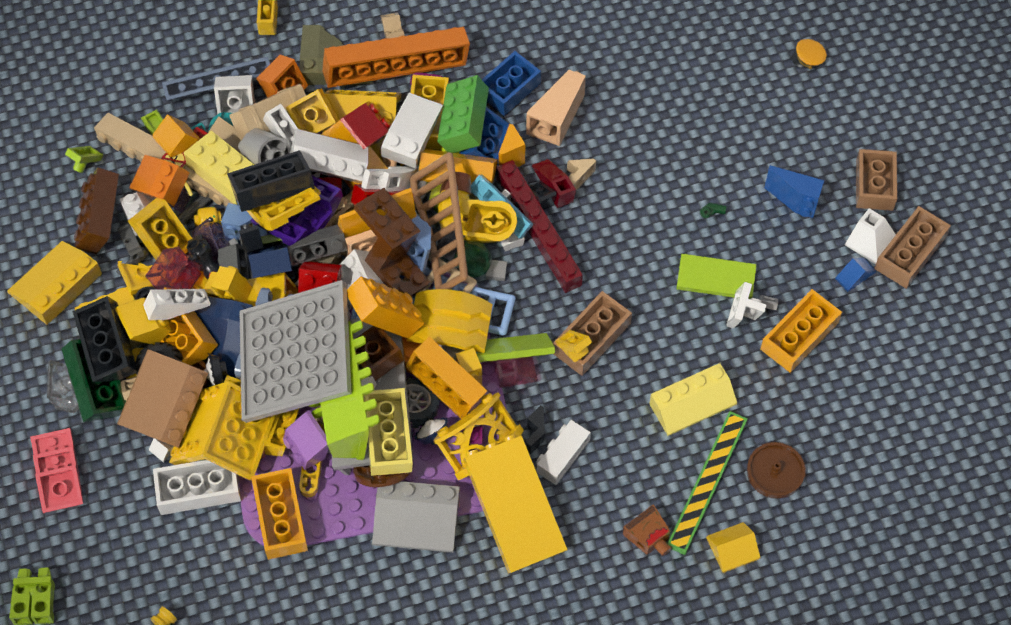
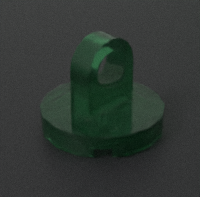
M464 242L468 276L477 278L487 273L492 264L489 250L484 244L479 242ZM457 251L454 255V259L458 257Z

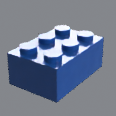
M514 51L482 79L489 88L487 103L505 116L541 84V70Z

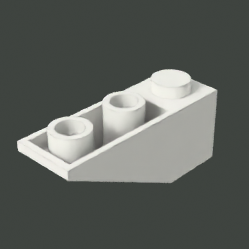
M205 289L150 290L143 306L148 320H168L210 306V301Z

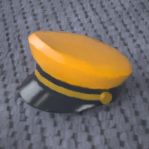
M802 39L797 43L796 50L791 58L792 62L798 67L815 69L826 60L827 54L825 48L819 42L812 39Z

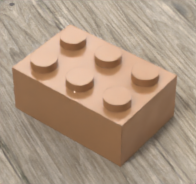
M859 149L856 159V208L893 211L897 201V152Z

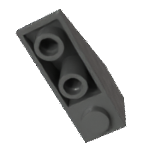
M338 225L319 229L287 247L291 266L347 251L344 233Z

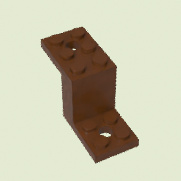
M382 188L355 204L353 209L377 236V240L367 255L365 262L387 287L396 288L399 292L408 293L411 297L428 287L431 282L407 254L421 231L388 191ZM377 209L383 210L385 215H379ZM399 276L407 277L408 282H403Z

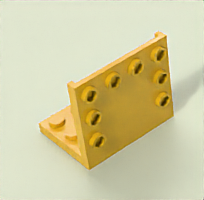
M329 89L324 93L339 120L370 101V103H374L380 111L378 113L382 118L385 117L391 125L397 114V103L401 100V92ZM329 126V127H327L326 129L322 130V133H323L324 131H326L328 128H330L331 126ZM385 137L371 146L381 160V146Z
M228 381L201 390L179 447L174 446L171 450L170 455L172 457L169 463L179 465L206 459L239 476L252 480L251 476H255L276 415L246 423L242 421L240 386Z

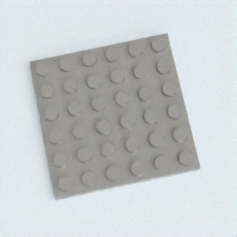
M343 280L240 311L242 421L247 423L352 394L346 282Z

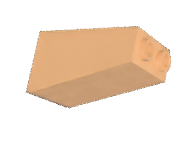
M568 70L528 110L526 115V134L560 146L584 98L586 75Z

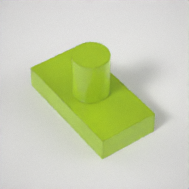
M91 146L68 148L65 153L66 156L75 161L73 169L81 173L84 172L87 163L98 162L103 158V154Z

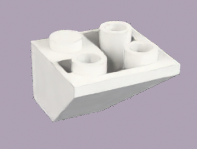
M869 208L857 223L845 246L876 264L878 257L896 234L883 216Z

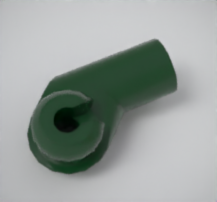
M708 203L701 208L700 215L703 218H709L715 213L725 215L727 205Z

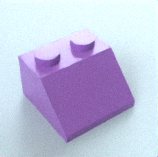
M309 410L285 431L283 437L284 444L288 449L292 450L295 461L298 465H302L304 470L325 459L329 449L326 434Z

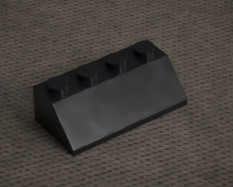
M300 150L227 173L241 212L250 211L256 207L268 205L281 199H287L308 188L315 189L311 170Z
M108 296L72 311L94 383L121 380L138 372L127 332L115 310L119 306L118 302Z

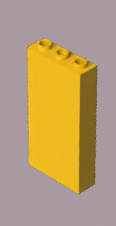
M515 434L504 438L505 442L497 445V442L486 445V450L481 452L478 449L466 453L467 457L463 459L508 574L567 550L522 436L516 437Z

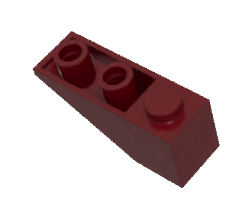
M549 159L532 165L540 181L556 191L554 204L557 208L574 202L576 188L568 175Z

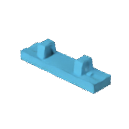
M478 175L471 184V192L481 201H504L510 204L517 217V227L514 234L518 238H523L533 226V223L483 175Z

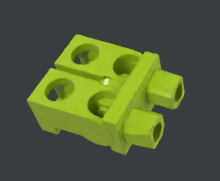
M48 567L38 569V577H31L32 572L30 569H19L17 578H13L14 586L9 615L13 625L33 624V621L35 624L54 623L53 600L55 583Z

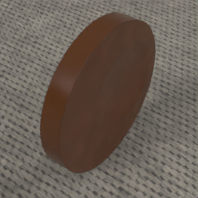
M770 442L759 446L750 455L747 464V477L757 492L769 498L780 499L791 496L798 491L803 483L806 469L801 455L794 448L784 443Z

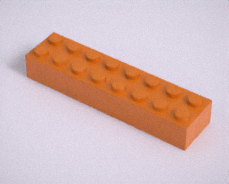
M454 27L446 30L403 35L376 41L333 46L324 49L322 71L327 87L331 88L466 66L470 42L464 27Z

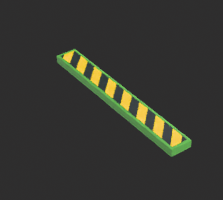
M729 411L667 543L672 550L686 555L747 423V418Z

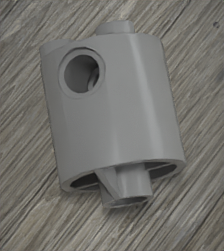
M254 128L248 132L238 145L240 154L254 165L289 154L291 150L288 142L283 138L259 128Z

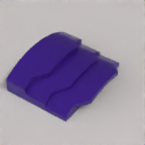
M312 175L314 186L321 192L319 195L320 200L304 207L303 211L288 218V223L272 231L260 226L253 218L250 221L252 224L266 230V232L282 239L283 243L291 246L317 230L323 229L334 215L343 194L340 188Z

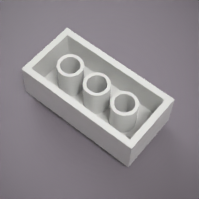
M208 460L153 469L157 507L161 515L241 501L238 475Z

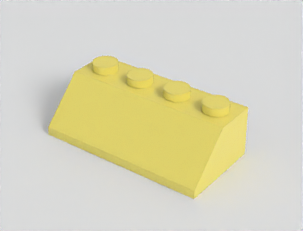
M719 363L652 393L649 404L667 436L737 405L730 378Z

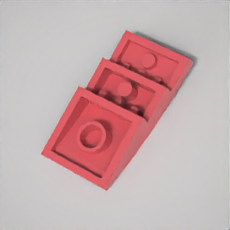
M67 428L31 436L33 460L36 470L35 476L42 512L47 513L83 505L80 476L71 429Z

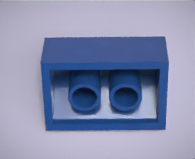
M486 107L480 146L462 150L460 154L498 159L497 166H499L498 153L509 123Z

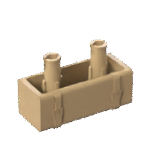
M298 84L285 88L268 98L252 105H247L239 109V111L230 114V119L240 141L254 128L271 132L263 118L266 112L279 104L284 107L290 116L286 107L306 96L302 85Z

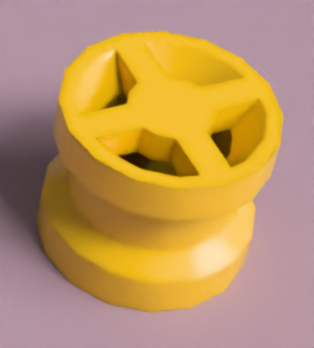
M162 606L159 609V613L151 617V621L155 625H170L175 623L177 618Z

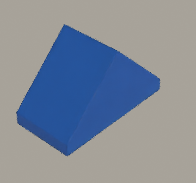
M864 257L852 258L835 279L849 292L875 274L877 270Z

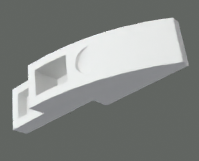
M412 167L365 169L361 187L364 189L385 188L388 192L411 188L410 177L417 173L418 167L416 169Z

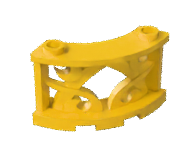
M499 392L493 395L491 393L482 397L480 404L468 415L452 426H445L437 432L438 435L434 442L439 446L454 469L458 481L469 476L463 461L467 457L466 453L475 448L479 452L486 450V447L479 444L469 445L470 436L475 425L492 426L489 431L488 442L489 444L497 442V445L504 443V438L511 435L521 436L524 431L521 425H516L499 399L501 396ZM491 407L493 408L492 414L489 413ZM494 434L499 435L497 440L494 439ZM451 436H456V441L451 444L460 445V448L451 451L445 440ZM460 453L461 464L458 462L454 454Z

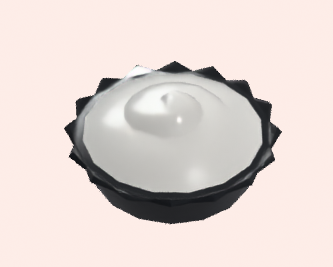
M208 353V362L204 370L208 373L207 379L210 380L213 386L224 383L223 377L228 375L225 361L220 362L218 355Z

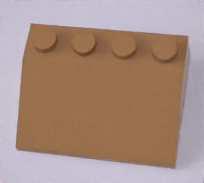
M148 349L117 424L169 445L179 447L208 373Z

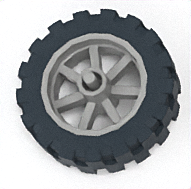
M408 377L406 382L409 395L410 425L413 428L423 427L426 421L434 420V417L437 416L440 400L418 378L412 379V377Z

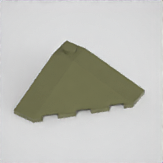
M303 25L299 69L308 85H327L322 71L324 49L333 46H344L334 35H330L321 25ZM367 81V82H361V83H355V84H373V81Z

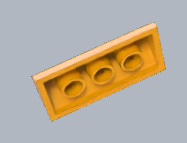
M424 149L420 154L419 171L448 152ZM453 153L455 172L469 174L471 176V184L479 174L483 175L493 184L498 159ZM447 162L419 181L431 182L448 171Z

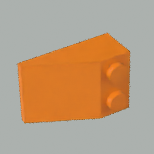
M144 155L129 188L154 199H164L169 205L175 206L190 172L166 160Z

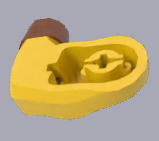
M455 172L462 230L465 236L464 241L489 243L507 240L517 227L516 212L511 205L504 201L470 200L471 176L463 172ZM449 179L441 184L440 193L450 188ZM451 196L438 204V213L452 205ZM453 213L439 221L441 229L454 222Z

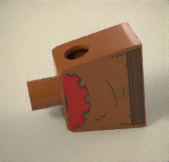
M654 505L623 527V535L645 554H649L655 549L662 556L670 552L671 547L666 543L670 536V530Z

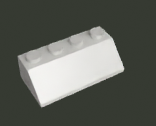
M295 129L290 153L300 150L311 172L362 183L364 172L368 165V148L363 150L356 143Z

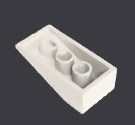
M408 93L381 146V156L416 169L420 161V154L427 145L443 105Z

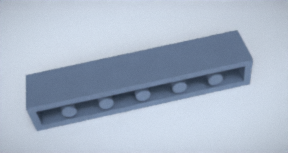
M268 57L162 82L166 100L213 90L216 77L252 75L254 80L270 65Z

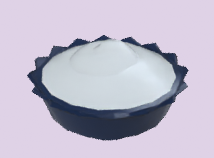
M442 417L441 419L426 421L425 425L416 432L415 440L420 441L424 445H435L434 439L438 435V430L445 426L448 427L447 418Z

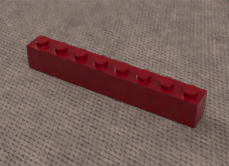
M511 160L497 166L496 179L503 191L507 190L511 193V203L533 223L528 232L563 291L567 293L581 287L583 274L514 161Z

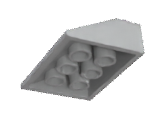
M403 481L386 487H378L372 545L453 553L460 487Z

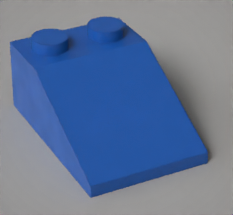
M770 165L764 188L793 212L803 217L813 218L824 180Z

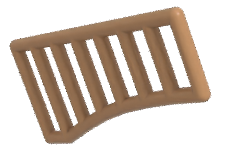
M451 152L446 153L410 177V187L415 206L420 218L426 221L430 227L453 213V223L433 234L431 227L430 256L435 289L448 290L468 278L454 157ZM447 162L448 171L418 189V180ZM449 179L450 188L428 202L422 203L421 196ZM451 196L452 205L433 217L428 218L427 210ZM455 230L456 239L437 250L436 241ZM457 248L458 257L440 267L439 258ZM459 265L460 275L442 284L441 275Z

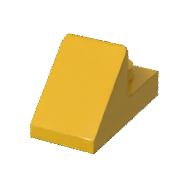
M572 330L567 331L555 340L556 344L573 362H577L589 352L587 346L592 343L589 336Z

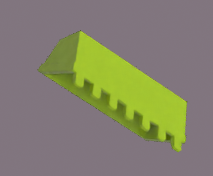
M349 321L352 394L309 406H321L313 410L311 414L315 419L323 417L327 446L333 458H356L357 460H363L366 453L369 428L378 424L380 418L379 415L367 418L366 414L367 411L377 406L376 399H371L364 402V396L374 391V384L361 385V380L372 374L370 367L359 370L358 367L359 364L369 359L368 352L365 351L356 355L355 350L366 344L364 336L356 339L353 338L354 333L363 329V322L357 321L351 324Z

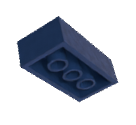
M286 244L257 249L248 254L253 278L292 271Z

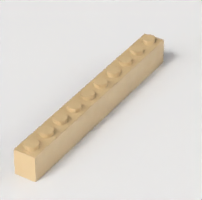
M107 113L94 127L99 141L110 144L115 150H121L130 158H136L140 162H142L144 155L161 159L166 153L152 135L110 113ZM186 164L183 169L190 172L186 180L190 189L198 191L203 197L211 198L218 205L222 204L227 207L228 203L233 204Z

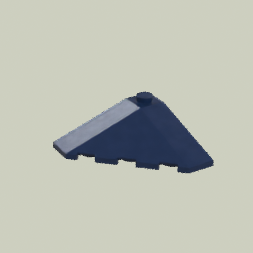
M208 296L210 306L195 310V313L218 344L211 354L218 355L220 362L225 361L228 376L236 378L234 370L240 354V311L254 306Z

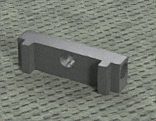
M129 223L117 228L132 260L135 261L145 256Z

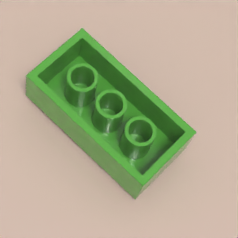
M478 75L447 84L437 142L447 152L455 153L480 146L489 88Z

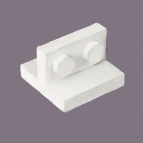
M744 282L736 290L726 324L727 327L734 328L742 321L743 316L756 320L765 312L766 304L761 303V300L756 298L748 299L752 284Z

